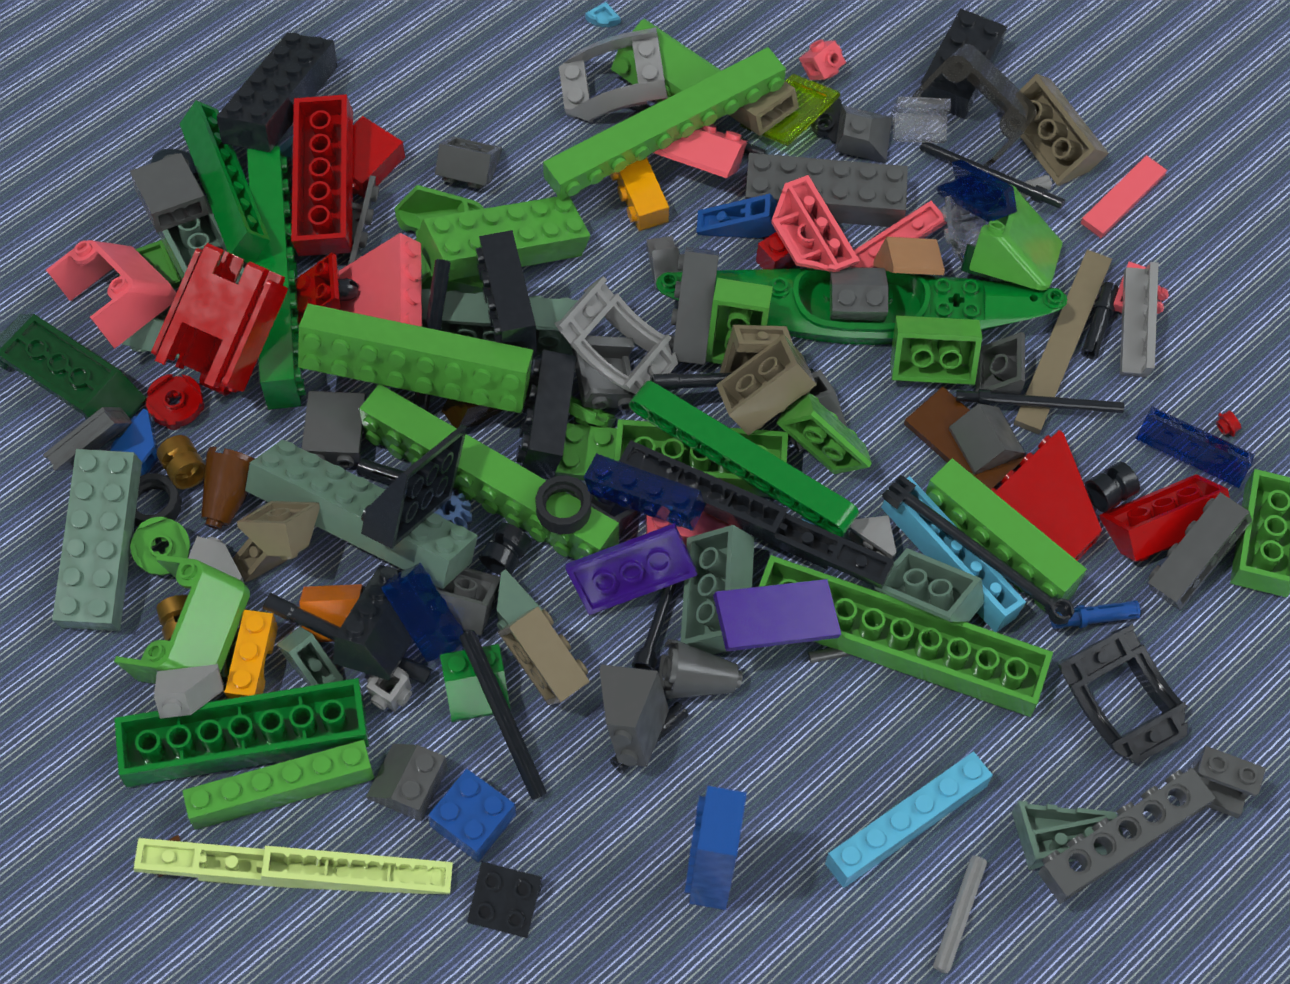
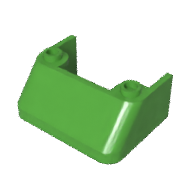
M157 555L156 561L171 573L182 587L190 589L170 641L156 640L150 643L145 649L141 660L116 656L114 662L137 681L152 684L156 682L157 671L218 664L221 673L250 597L249 588L240 579L199 560Z

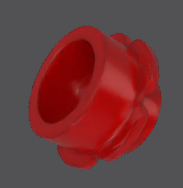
M1230 410L1224 414L1218 413L1219 420L1216 421V425L1219 431L1224 436L1229 434L1234 437L1236 432L1241 429L1239 420Z

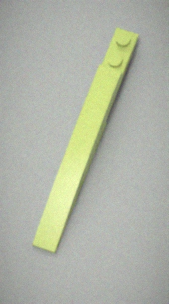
M138 838L134 872L198 877L199 881L257 886L386 893L450 894L453 862L265 846V849Z

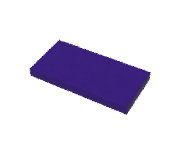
M675 523L566 564V571L588 615L697 576V569Z
M827 579L716 591L713 595L726 652L835 639L841 636Z

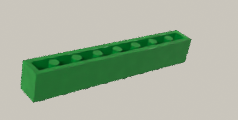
M195 100L179 123L227 252L244 259L246 263L249 261L254 263L270 242V238L233 146L222 144L216 117L219 114L218 109Z

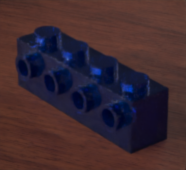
M597 453L583 477L590 494L598 498L610 500L623 507L640 511L647 516L656 517L671 524L675 523L678 527H684L692 531L705 508L700 490Z

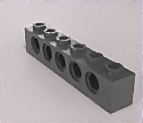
M1191 768L1185 773H1182L1181 770L1174 772L1165 779L1167 783L1165 786L1158 789L1155 785L1141 795L1143 800L1136 805L1130 801L1117 810L1118 817L1111 821L1107 817L1102 819L1092 827L1093 833L1087 837L1080 834L1067 843L1069 849L1061 854L1058 850H1055L1042 860L1044 865L1038 874L1057 901L1062 904L1207 808L1216 798L1196 771ZM1168 795L1176 797L1180 806L1171 804L1168 800ZM1143 811L1152 813L1156 822L1148 821L1144 817ZM1119 827L1126 828L1130 832L1131 838H1124L1119 833ZM1094 844L1103 845L1107 855L1097 853L1094 849ZM1069 860L1078 861L1082 871L1073 870L1069 865Z

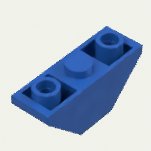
M144 408L138 416H134L131 419L132 423L121 437L114 440L110 450L134 452L142 462L140 476L149 473L159 460L157 457L158 447L154 425L149 412Z

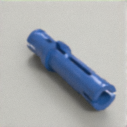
M1137 600L1087 607L1076 605L1074 614L1068 623L1057 625L1051 620L1050 622L1053 629L1072 626L1086 628L1087 625L1139 619L1141 611Z

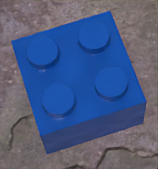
M466 768L429 813L428 819L432 829L472 859L479 862L515 818L516 807L515 803Z

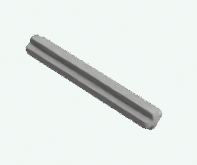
M973 855L969 861L935 958L933 968L942 973H948L953 964L987 865V861L982 857Z

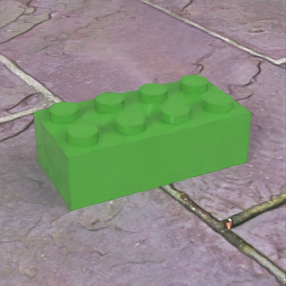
M1254 469L1245 484L1242 507L1250 512L1252 522L1236 540L1230 584L1288 597L1290 595V477Z

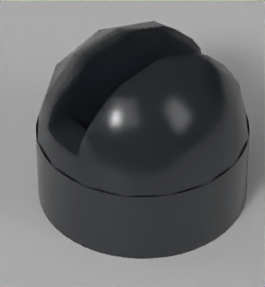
M348 278L338 279L340 301L354 299L359 291L357 283Z

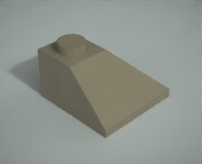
M270 501L238 520L237 526L267 556H280L283 560L293 559L298 556L300 551L309 546L320 509L319 502Z

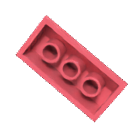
M709 125L703 126L694 131L690 136L682 137L672 142L667 148L659 149L653 153L728 178L738 172L747 141L742 140L741 135L738 133L726 131L725 134L716 131V126Z

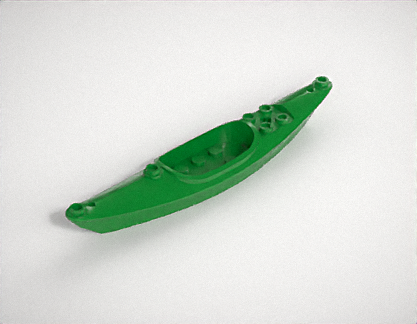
M812 268L717 270L716 283L717 278L773 286L767 326H787L790 336L840 344H892L896 315L979 320L982 332L1048 315L1061 310L1067 304L1066 294L1057 288L1036 290L1016 283L886 271L888 314L885 322L831 321L829 271ZM682 272L661 274L656 280V286L660 293L679 301V298H674L676 281L681 282Z

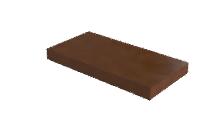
M941 387L905 419L904 425L947 463L953 458L990 490L996 488L1001 484V481L1009 471H1015L1020 466V462L1024 457L1022 456L974 475L949 431V426L970 410L960 401H956L955 397L944 387Z

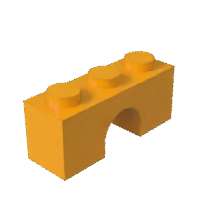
M244 610L224 692L227 699L263 694L266 683L264 678L265 660L267 654H272L278 630L273 613Z

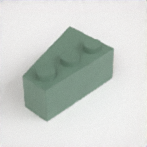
M1018 801L1012 810L1029 870L1042 868L1044 865L1042 860L1053 851L1058 850L1061 854L1069 849L1067 843L1076 836L1083 834L1084 837H1087L1093 833L1092 827L1102 819L1107 817L1111 821L1117 817V813L1112 811L1060 808L1052 804H1047V806L1028 804L1026 801ZM1119 827V833L1124 837L1122 829ZM1094 844V849L1097 853L1101 855L1107 854L1103 845Z

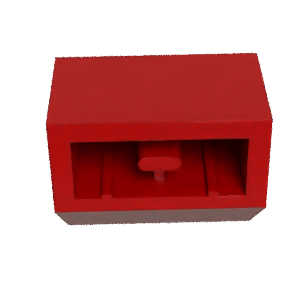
M330 253L296 279L299 324L308 303L341 310L336 254Z

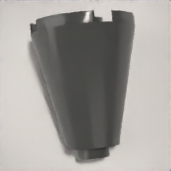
M668 639L664 647L669 648L667 656L661 655L658 671L666 699L734 693L736 688H740L742 671L738 670L736 663L678 640Z

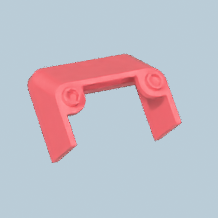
M93 240L81 241L74 249L47 268L46 271L69 301L73 300L113 268L121 275L112 280L108 287L107 294L112 300L90 316L91 320L115 349L168 308L175 298L176 291L132 246Z

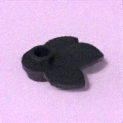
M832 99L825 102L821 112L814 115L811 120L812 131L818 136L828 137L834 144H836L842 107L841 99ZM820 124H825L827 127H822Z

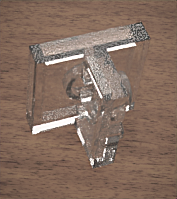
M898 97L891 111L892 121L894 122L893 141L945 143L947 141V114L950 111L951 99Z

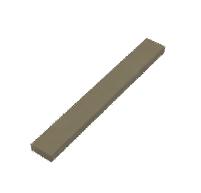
M1087 249L1068 293L1067 304L1060 312L1026 395L1056 396L1112 258ZM1021 406L1013 425L1040 435L1050 408Z

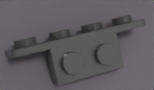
M370 175L363 205L353 203L351 253H340L350 256L349 264L362 257L359 255L360 248H366L368 233L364 231L366 225H371L374 210L370 209L372 202H377L379 187L375 186L376 176Z

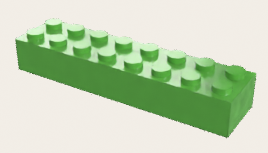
M308 303L299 325L298 368L522 414L529 387L533 356L532 349Z

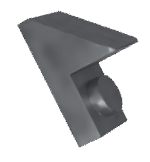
M673 236L646 239L655 290H658L656 280L661 274L681 272L677 270L679 249L675 247Z

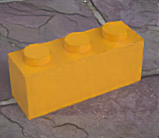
M647 158L626 166L621 172L610 174L612 181L616 180L619 185L617 187L619 197L622 202L626 201L629 220L631 223L635 222L638 231L669 222V205Z

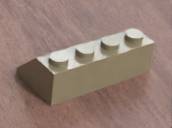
M1036 74L1000 109L1058 186L1090 172L1109 154L1050 78Z

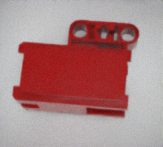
M207 243L203 250L199 248L195 250L151 354L156 356L155 361L163 365L166 364L167 359L174 361L177 354H179L175 367L183 369L186 366L200 372V385L227 396L230 392L236 393L237 391L243 392L288 288L283 286L285 277L250 261L246 264L239 283L235 284L244 264V259L226 251L223 254V249Z

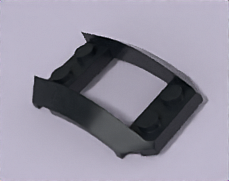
M1129 624L1111 632L1107 637L1073 656L1063 659L1058 664V667L1081 709L1112 750L1135 764H1139L1187 736V723H1185V708H1187V705L1178 698L1164 680L1145 646L1140 644L1133 631L1135 629L1134 625ZM1127 662L1139 683L1162 713L1120 736L1098 706L1086 684Z

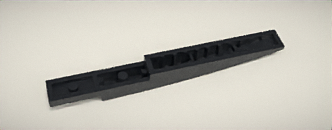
M630 440L618 462V467L678 499L826 570L830 566L882 589L894 566L895 560L787 513V508L632 440Z

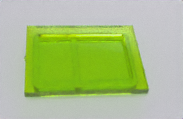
M792 74L785 82L795 88L799 108L761 136L789 146L841 96L839 91ZM740 123L742 128L750 130L749 128Z

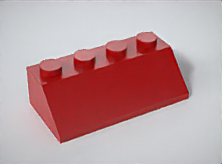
M1195 474L1108 512H1104L1099 517L1119 552L1133 561H1143L1154 553L1169 550L1175 543H1180L1186 536L1185 531L1189 524L1194 520L1198 521L1203 514L1204 506L1211 498L1215 499L1220 492L1228 498L1230 496L1227 488Z

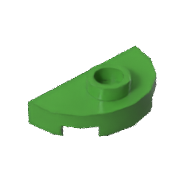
M571 395L569 413L575 416L574 420L582 425L614 426L616 421L614 415L603 410L582 407L581 400Z

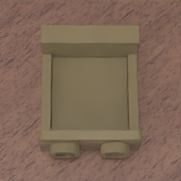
M733 325L720 373L734 372L783 334L792 343L787 326Z

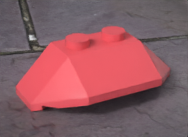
M809 175L785 183L771 223L796 266L837 272L858 264L859 258Z

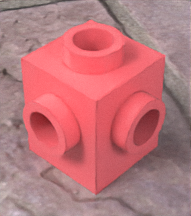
M821 39L815 41L809 46L810 50L799 58L810 80L831 78L846 63L842 50L835 40L823 41Z

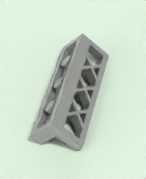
M1150 262L1146 269L1126 267L1124 270L1120 375L1148 377L1155 369L1158 262Z

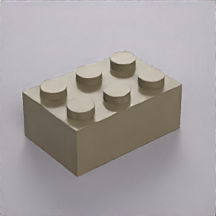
M783 334L719 382L717 388L728 415L749 436L755 430L762 428L775 415L785 411L798 398L809 393L817 384L803 355Z
M535 607L498 631V634L546 703L552 705L561 703L590 681L586 676L588 670L579 659L575 660L569 652L571 646L562 634L558 636L552 627L554 621L549 613L544 609L541 611L539 607Z

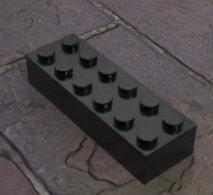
M286 33L216 116L222 144L271 152L293 124L294 98L315 97L338 68L334 40L323 39L319 36L311 37L298 33Z

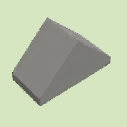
M889 515L855 519L843 536L849 541L893 560L895 558L896 548Z

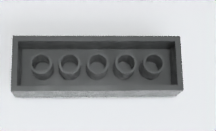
M749 153L745 199L771 194L778 203L785 183L809 175L837 223L891 227L905 217L908 166Z

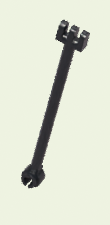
M900 475L895 480V483L889 486V490L882 494L883 499L896 509L903 502L1045 606L1044 609L1048 612L1049 618L1054 624L1068 623L1073 616L1074 607L1070 601L1056 598L1055 596L1051 597L915 497L912 492L916 485L904 476Z

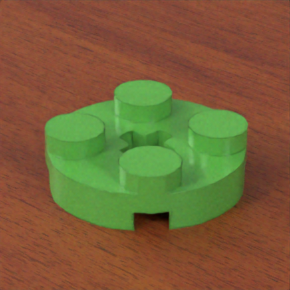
M153 517L138 526L133 534L130 550L134 561L141 569L148 574L164 576L171 573L156 561L157 555L188 558L190 539L184 527L174 520L165 517ZM161 538L162 542L168 541L169 546L165 548L166 553L160 554L159 551L154 552L152 550V547L156 545V539Z

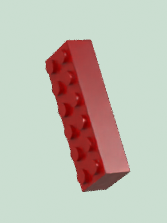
M347 94L294 98L291 242L298 256L351 253L353 110Z

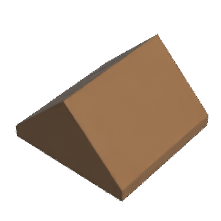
M886 237L873 261V266L885 268L886 271L892 273L944 275L945 271L937 239Z

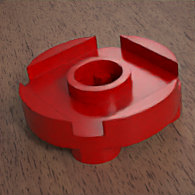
M173 374L164 375L155 380L147 391L146 407L151 418L156 423L166 426L169 430H177L181 426L191 423L204 409L201 388L188 375L182 374V377H173ZM171 397L176 399L181 397L180 402L176 405H170L169 399Z

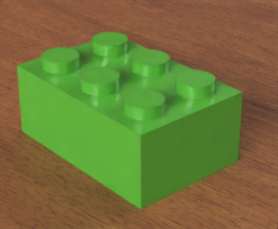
M717 278L712 304L706 362L722 364L733 325L767 326L773 286Z
M896 315L890 358L892 380L975 385L982 343L980 321Z

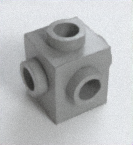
M397 667L390 681L371 675L366 686L370 697H372L370 701L382 710L389 708L395 712L399 706L403 707L412 695L409 675L399 667ZM393 688L390 694L387 693L388 689Z

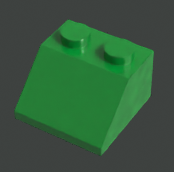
M499 644L483 646L484 653L510 708ZM465 650L440 654L451 721L458 722L493 715Z

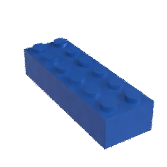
M707 786L706 797L699 796L685 893L690 894L689 904L726 910L737 859L747 792Z

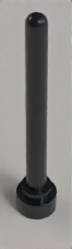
M677 583L663 588L644 647L640 648L634 655L631 664L633 668L655 670L658 660L654 651Z

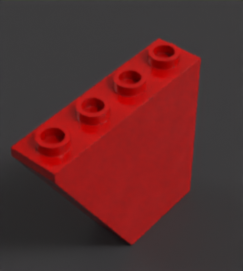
M1058 430L1052 437L1047 435L1038 445L1039 450L1035 454L1028 453L1020 462L1021 467L1016 472L1013 470L1009 471L1001 481L1002 485L997 490L995 488L991 490L1078 561L1097 542L1102 529L1065 435L1061 430Z

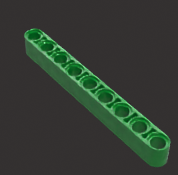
M646 381L629 402L630 408L641 418L824 530L843 537L859 515V510L849 500L652 381Z

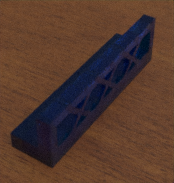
M962 159L952 162L955 180L936 187L939 195L988 223L1017 212L1013 186Z
M1153 406L1150 408L1135 438L1238 488L1251 467L1255 456L1251 452Z

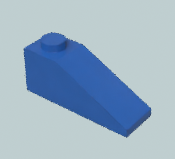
M766 194L698 210L696 233L703 236L743 238L770 236L776 232L771 221L778 203L771 194Z

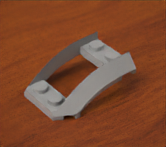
M657 28L623 33L603 39L579 50L559 66L566 115L575 119L578 117L588 121V123H593L594 119L620 109L647 104V101L662 99L663 101L667 99ZM633 46L638 84L610 90L590 99L585 61L613 50Z
M603 276L583 290L585 292L583 296L560 321L554 324L576 352L591 367L611 382L636 394L646 381H650L651 374L671 373L678 364L676 353H671L669 345L671 337L669 334L663 335L644 322L631 310L618 293L614 295L605 284L607 279ZM603 317L624 336L633 338L635 344L648 351L629 376L608 363L585 340L586 336Z

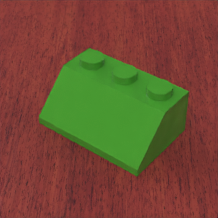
M807 393L790 404L781 413L777 424L833 474L869 468L872 462L866 444L857 437L853 430L840 422L836 414L828 411L816 396Z

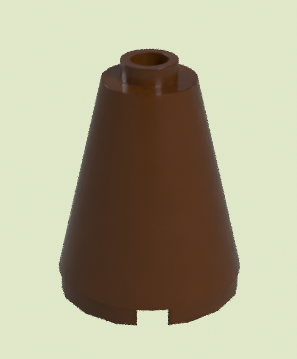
M209 447L206 454L201 518L206 520V526L222 530L223 526L230 525L249 492L245 491L249 464L255 458L226 448L223 453H217V447Z

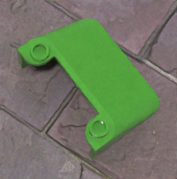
M997 183L985 220L989 224L981 228L969 269L1036 290H1047L1050 288L1062 247V240L1017 191L1016 187L1010 184L1001 185Z
M416 185L395 207V215L399 227L406 232L410 230L416 231L417 238L420 226L425 218L484 208L477 201ZM421 251L422 289H431L433 274ZM479 275L448 280L447 292L455 290L461 293L476 294L483 292V282L479 279Z

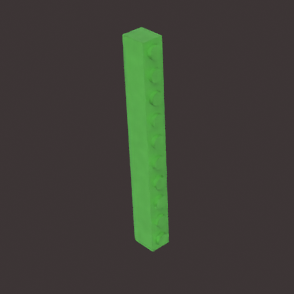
M767 47L543 162L544 178L560 200L568 196H574L581 189L591 184L599 183L610 174L621 172L626 166L636 161L644 160L649 154L659 149L667 148L672 142L682 137L690 136L694 131L703 126L713 124L717 119L727 114H733L738 108L748 103L756 102L760 97L769 92L779 90L784 85L786 68L770 48Z

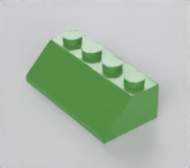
M642 19L633 30L657 28L667 98L721 71L646 19ZM633 46L618 49L611 70L631 84H638Z

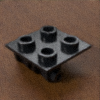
M482 861L467 923L528 938L537 896L540 895L542 887V877Z

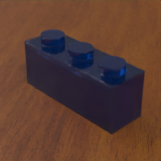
M421 563L395 574L381 587L427 662L439 658L440 654L453 652L461 644L460 635L464 633L463 629L456 621L445 599L440 595L430 575L425 571Z

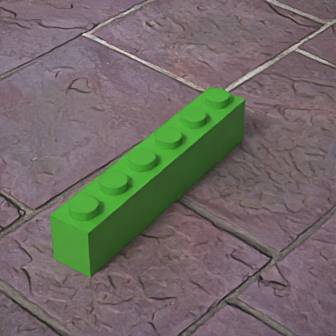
M361 740L182 791L188 819L193 828L197 830L375 779L365 742Z

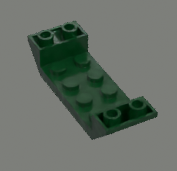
M20 314L0 335V367L5 370L8 366L12 367L84 415L86 420L102 407H121L131 419L147 401V398L119 369L35 314Z

